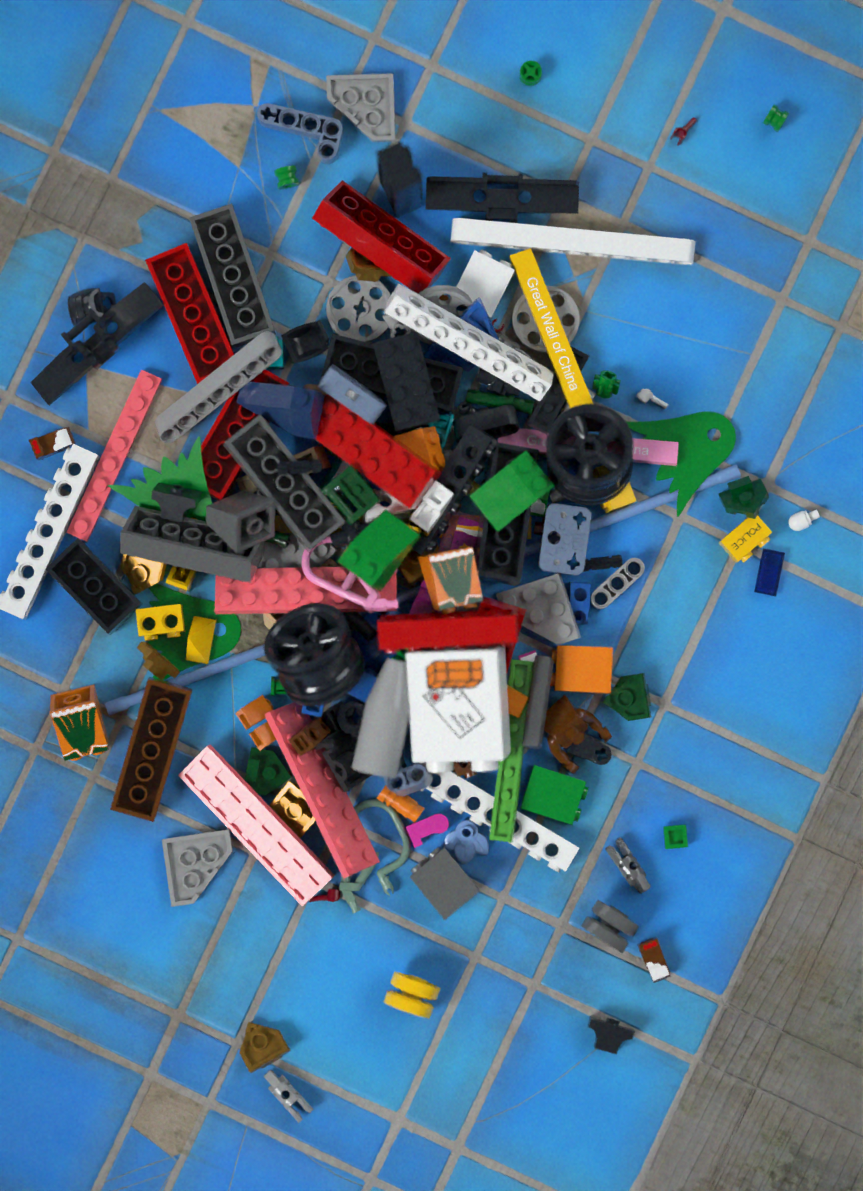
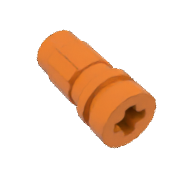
M386 785L376 798L382 803L385 801L386 806H392L397 812L414 823L425 809L408 795H396Z

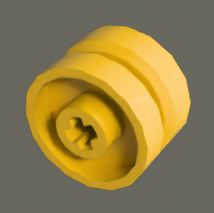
M394 971L390 983L392 986L402 990V992L388 990L384 1003L410 1014L430 1019L434 1007L429 1002L422 1000V998L436 1000L441 988L420 977Z

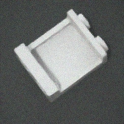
M474 250L457 288L467 293L472 302L479 297L490 320H492L515 270L512 269V264L504 260L498 262L492 259V255L486 251L480 250V252ZM464 304L459 305V306H461V307H463V308H465V309L468 308L467 305H464Z

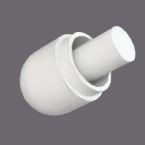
M817 509L809 513L806 510L800 511L789 518V526L794 531L804 530L812 525L811 521L820 518Z

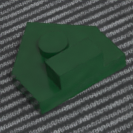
M749 476L727 483L729 490L718 493L726 513L734 515L736 513L745 514L748 518L755 519L759 514L758 510L769 498L761 478L751 481Z
M645 673L621 676L603 703L615 710L627 721L652 718L648 684H646Z
M251 747L245 781L258 795L266 796L292 778L274 751L264 749L259 751L258 748Z

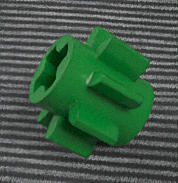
M605 370L600 375L595 374L592 389L596 390V394L601 398H611L612 394H618L621 380L616 379L617 375L614 372Z

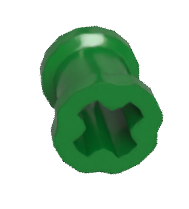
M271 676V696L286 694L280 680L276 679L275 676Z

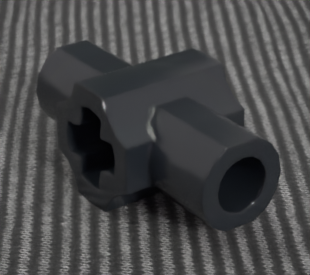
M480 368L476 382L487 385L486 390L504 396L506 392L515 396L519 395V389Z
M360 520L351 525L346 521L341 526L342 531L330 534L333 547L337 548L344 545L348 547L373 521L361 524Z

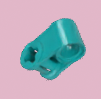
M438 413L440 422L428 425V427H436L439 439L442 442V452L445 449L448 434L451 431L454 414L449 416Z

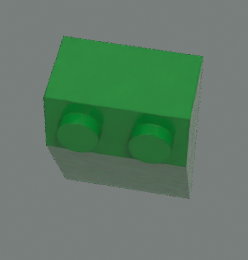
M525 451L469 497L498 532L552 489L554 485L528 452Z
M385 509L349 544L338 562L370 587L382 591L421 535Z

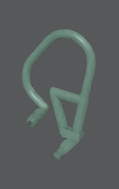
M369 799L354 806L356 813L358 814L369 807L384 809L391 816L403 841V850L400 857L377 871V876L380 880L378 882L381 883L384 892L390 896L387 889L390 888L392 894H394V887L388 879L389 876H386V874L400 868L406 862L411 851V841L397 811L392 806H386L385 801L382 803L378 799ZM376 865L362 870L354 883H350V876L343 878L341 874L339 890L342 891L353 914L361 909L358 907L352 891H360Z

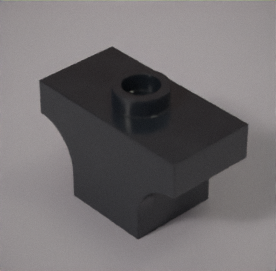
M158 483L152 490L151 499L157 501L161 507L160 518L183 522L188 515L189 508H195L201 501L202 492L186 489L179 484L167 485Z
M590 1017L587 1025L595 1031L594 1048L617 1054L618 1047L623 1041L633 1040L635 1031L634 1029L619 1025L620 1021L612 1018H607L606 1021Z

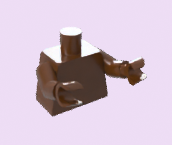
M563 695L547 710L543 735L547 738L550 752L560 763L565 764L563 766L565 770L574 774L580 767L568 758L567 753L561 747L565 749L572 743L580 744L584 740L583 733L587 730L588 725L598 732L600 739H604L605 743L612 738V735L606 726L602 727V723L591 712L582 708H576L566 695Z

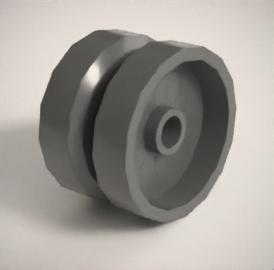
M597 900L592 911L602 920L599 922L591 916L586 917L581 927L623 953L628 946V941L618 933L622 931L628 936H634L640 926L629 920L627 915L615 907H609L600 900Z

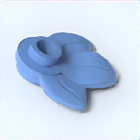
M470 820L461 821L457 825L456 830L449 832L444 840L445 849H455L456 858L462 864L470 862L475 853L487 855L489 851L486 836L479 833L477 825ZM469 829L471 834L465 835L463 830Z

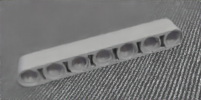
M266 331L259 334L155 419V426L161 441L172 443L179 439L281 356L282 351L274 333Z

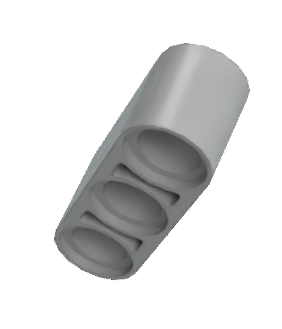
M631 558L591 594V605L599 610L610 605L644 573V563L638 558ZM630 563H637L639 565L640 572L633 575L629 573L628 565ZM620 578L623 581V588L615 590L611 586L612 579ZM597 593L606 595L607 601L604 605H598L595 602L594 598Z

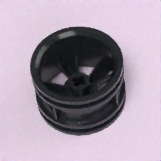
M582 404L564 411L552 423L546 440L547 471L549 479L558 493L566 499L582 505H598L617 497L628 485L633 470V436L629 425L623 417L603 405ZM588 432H598L599 434L596 435ZM573 435L577 438L573 446L563 444ZM615 441L621 448L624 456L607 452L606 444ZM575 457L581 464L576 474L573 475L565 470L561 463ZM600 462L610 471L607 475L593 478V465Z
M308 604L291 610L273 624L264 641L265 656L273 670L279 674L280 683L286 694L293 702L300 705L320 706L340 699L356 686L365 669L364 655L356 640L351 636L350 628L343 614L337 608L328 604ZM333 645L326 653L324 652V646ZM304 658L306 659V661H308L307 663L301 664Z

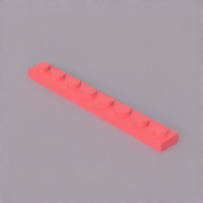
M144 370L140 371L66 533L86 542L89 541L112 491L108 485H114L162 382L161 378Z

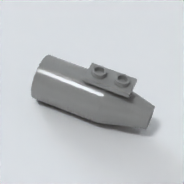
M387 658L366 700L352 769L383 777H397L410 718L407 662Z

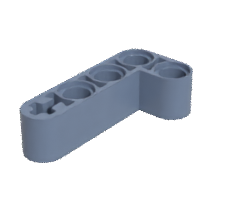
M267 103L262 104L258 108L257 117L263 127L318 139L317 152L319 159L325 164H331L337 160L343 137V127L339 120ZM267 112H271V116L268 117V120H265L264 115ZM278 113H280L279 123H277L276 118H278ZM292 116L295 118V122L292 125H286L283 123L284 118ZM309 121H314L317 123V127L314 130H308L305 128V124ZM330 126H336L339 131L335 135H330L327 133V129ZM330 147L334 150V153L329 157H325L322 155V150Z
M402 753L397 777H384V780L390 791L398 796H406L430 786L433 775L431 772H427V768L421 764H413L407 767ZM423 771V778L416 781L417 774ZM402 779V786L396 789L395 785L397 781Z

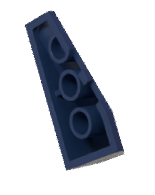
M248 382L239 390L237 403L255 414L261 415L264 419L294 436L316 440L325 395L311 389Z

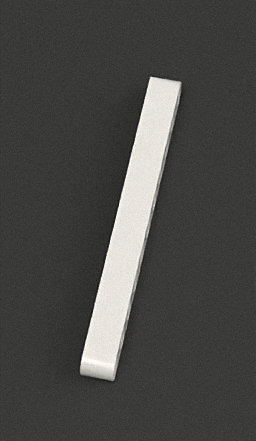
M453 218L451 242L458 244L521 250L531 248L532 251L692 265L694 263L695 241L689 239L466 218Z

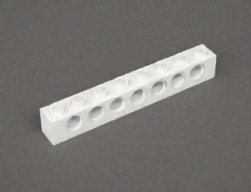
M398 284L387 300L384 313L538 401H541L551 387L553 371L403 285Z
M75 444L71 448L68 447L63 456L65 463L62 469H57L53 479L56 481L53 489L49 488L44 500L47 502L44 509L40 508L35 517L37 524L34 530L30 529L25 540L28 544L25 550H21L16 559L18 566L8 576L7 583L9 585L6 592L2 591L0 594L1 610L23 620L27 619L48 573L45 569L53 562L99 461V455ZM79 464L81 472L76 476H72L70 474L71 466ZM66 484L70 485L72 488L71 493L68 496H62L60 493L61 487ZM55 505H61L62 513L58 517H54L51 514V509ZM47 525L52 526V535L43 537V527ZM36 546H42L44 550L43 555L39 558H35L32 553ZM28 566H32L34 569V575L31 578H25L23 575L24 569ZM17 587H23L25 590V594L21 599H16L14 596V590Z
M426 762L418 763L426 768ZM423 771L417 774L416 781L423 778ZM451 771L432 773L438 774L441 777V784L439 786H428L426 788L433 792L432 798L441 803L445 799L452 804L450 808L461 815L465 811L471 815L469 820L479 826L485 823L491 827V821L487 819L486 814L488 810L493 808V796L463 778L457 777ZM456 785L460 788L461 794L458 798L453 799L448 796L447 791L450 786ZM471 797H477L480 800V806L476 810H471L467 806V801ZM517 811L516 821L519 824V829L514 833L513 843H508L518 849L524 846L530 850L528 855L538 861L544 858L549 861L547 866L558 873L561 869L566 871L578 852L579 847ZM529 832H536L538 835V841L534 845L526 842L525 838ZM550 843H554L558 847V852L554 856H548L545 853V848Z

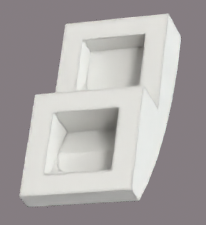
M435 481L423 496V502L409 519L429 534L444 513L454 494Z

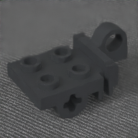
M340 701L322 713V719L331 732L315 749L318 750L325 747L326 751L322 752L342 790L346 792L373 774L352 769L359 734L356 736L350 733L346 734L340 728L337 715L340 708L344 705Z

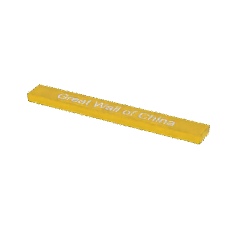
M531 248L510 255V261L569 408L582 404H593Z

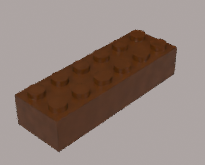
M149 676L110 810L154 822L193 689Z

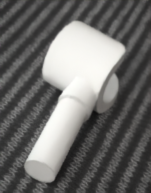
M642 389L636 395L644 404L650 399L665 409L668 406L666 402L654 396L649 389Z

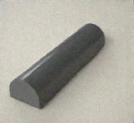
M535 656L522 741V746L533 749H540L542 747L554 664L553 659L548 656Z

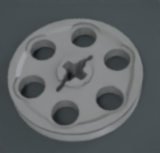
M357 276L343 279L332 289L327 300L326 312L330 326L340 336L363 342L376 340L389 328L386 321H378L375 317L376 311L380 309L385 310L387 300L391 296L389 291L379 281L358 280ZM351 282L360 284L361 290L357 294L349 292L348 285ZM371 289H381L382 297L378 300L372 299L369 295ZM337 297L342 298L345 301L344 307L342 309H335L332 306L333 299ZM362 297H364L363 308L366 309V312H361L356 322L357 311L354 307H358L361 304ZM339 320H349L350 328L347 331H341L337 326ZM369 325L372 328L371 335L368 337L361 336L359 333L360 327Z
M448 285L429 287L418 293V295L457 317L464 312L456 309L459 305L464 304L469 307L473 303L469 295L463 290ZM443 294H449L451 296L446 301H442L439 299V297ZM410 328L412 333L417 332L414 329ZM417 332L420 341L431 345L435 342Z
M546 286L551 299L557 295L564 299V304L560 307H555L570 344L575 338L579 327L580 319L577 305L565 291L556 287ZM523 294L513 310L512 326L514 333L520 343L527 349L536 353L548 354ZM521 313H525L530 317V321L525 325L517 321V316ZM571 315L574 318V324L569 327L563 325V316ZM530 333H537L540 336L539 343H529L528 335Z

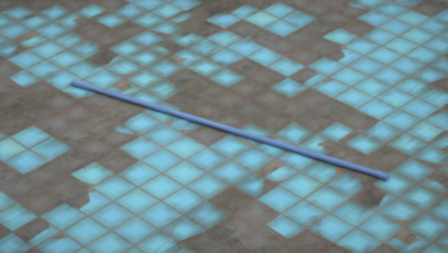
M735 464L709 475L696 492L741 477L738 466ZM679 489L673 493H669V491L593 519L590 523L589 533L677 500ZM557 533L547 537L551 544H557L560 540ZM541 539L526 545L524 557L540 552ZM421 585L397 593L398 605L416 599ZM358 612V613H359L361 616H363V615H364L365 613H367V612ZM264 644L183 674L175 679L167 680V682L186 686L265 656ZM145 689L106 702L105 706L109 716L141 703Z

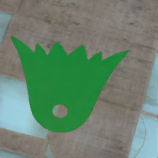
M698 412L657 421L627 422L630 429L646 435L642 439L679 442L677 465H661L656 475L657 481L674 478L671 482L669 493L679 489L677 517L680 516L700 485L730 455L736 441V433L732 423L725 416L715 412ZM712 428L720 431L721 436L717 441H711L707 436L708 431Z
M200 436L195 441L188 460L182 452L180 453L178 467L166 456L163 457L161 463L162 474L151 468L143 467L147 484L137 479H131L136 488L123 485H108V487L120 493L137 506L161 511V507L157 501L151 499L152 490L158 483L167 485L179 484L186 489L201 491V501L195 508H189L188 515L186 516L201 521H206V506L212 504L203 470Z
M158 583L149 587L154 596L159 600L150 601L149 603L152 607L182 605L185 632H180V637L167 638V634L158 635L157 640H150L148 642L155 650L162 651L160 654L169 660L179 672L200 664L186 660L188 635L194 616L214 619L216 624L222 623L226 627V633L223 636H216L214 634L209 661L227 654L238 643L241 635V626L236 614H215L214 601L192 597L166 588ZM171 615L166 619V625L169 628H174L178 624V619L175 615ZM153 618L146 619L145 622L154 629L155 620ZM167 674V675L164 677L163 680H165V679H167V678H169V677H171V676H170L169 674Z

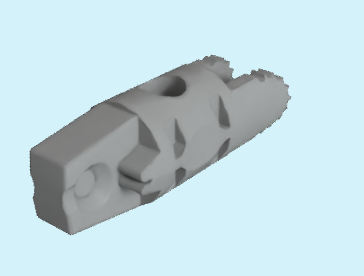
M269 1070L264 1075L265 1079L271 1084L268 1088L269 1091L281 1102L298 1123L303 1118L292 1107L294 1102L298 1101L303 1109L309 1113L314 1110L284 1075L278 1077L272 1070ZM284 1090L290 1092L289 1098L283 1096Z

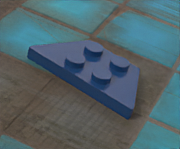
M478 297L458 318L499 340L483 302ZM434 342L423 353L424 358L464 368L463 371L469 372L475 366L472 362L437 342Z

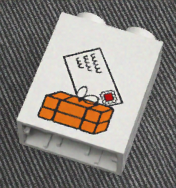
M490 644L489 648H477L476 645H467L466 649H454V646H444V650L437 651L431 650V647H421L422 650L416 652L408 651L406 653L413 762H426L427 772L432 773L454 770V761H471L472 771H493L499 769V760H504L511 752L505 647H500L499 644Z

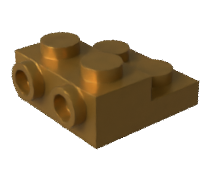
M293 777L269 806L301 839L316 820L295 777Z

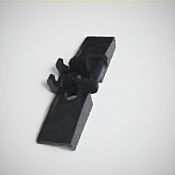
M483 172L482 178L438 176L426 178V210L486 212L487 221L510 219V223H517L518 213L578 214L579 181L523 179V174L518 173V176L487 175L485 172ZM487 184H518V189H489ZM477 190H482V193L486 195L484 201L477 202L474 199L473 195ZM522 192L530 193L531 200L528 203L519 201L518 196Z
M144 282L101 317L90 308L88 310L89 314L69 332L61 334L69 346L58 354L30 383L50 406L93 367L95 369L100 368L121 349L119 344L164 304ZM97 322L93 327L96 331L95 334L83 343L80 340L73 341L91 323ZM111 323H117L118 328L116 332L108 333V326ZM81 352L84 356L82 362L75 363L74 356Z

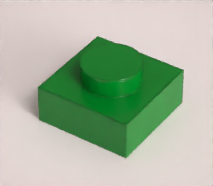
M686 824L663 826L665 849L688 847Z

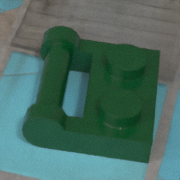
M352 464L320 490L324 495H328L346 516V521L349 525L354 523L381 500ZM337 485L358 510L353 512L334 490Z

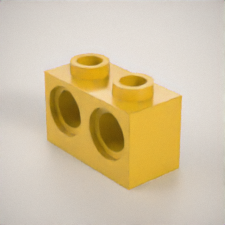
M181 604L135 609L139 637H144L145 641L157 640L158 635L167 634V638L180 637V632H185ZM171 615H175L178 619V624L174 628H169L166 625V619ZM148 618H153L156 623L155 627L147 631L144 628V621Z

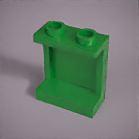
M533 765L520 808L573 825L574 821L578 822L582 809L578 808L581 799L585 800L589 787L585 786V781Z

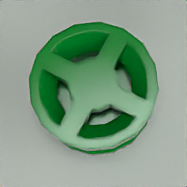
M532 60L523 63L519 73L521 82L526 86L538 84L542 76L540 64Z
M774 104L763 124L773 126L774 130L778 132L788 117L789 112L779 110L778 106Z
M285 166L274 171L275 176L279 180L277 183L278 189H288L300 184L299 179L295 176L296 166Z

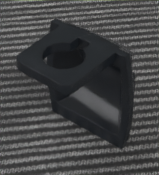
M90 288L70 295L68 297V310L73 326L89 314L88 310L90 308L100 317L109 310L106 305H103L105 298L109 299L111 308L116 304L114 293L100 292V288Z
M320 320L297 326L281 335L293 364L314 358L329 349L327 345L329 338Z

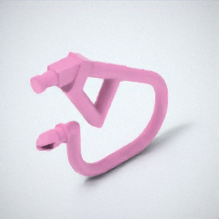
M330 535L310 551L304 550L302 570L307 579L312 583L363 606L364 610L369 613L398 608V599L394 601L380 599V593L377 589L367 585L351 571L341 586L328 582L311 571V553L321 544L332 543ZM356 578L360 580L369 593L368 598L350 591Z

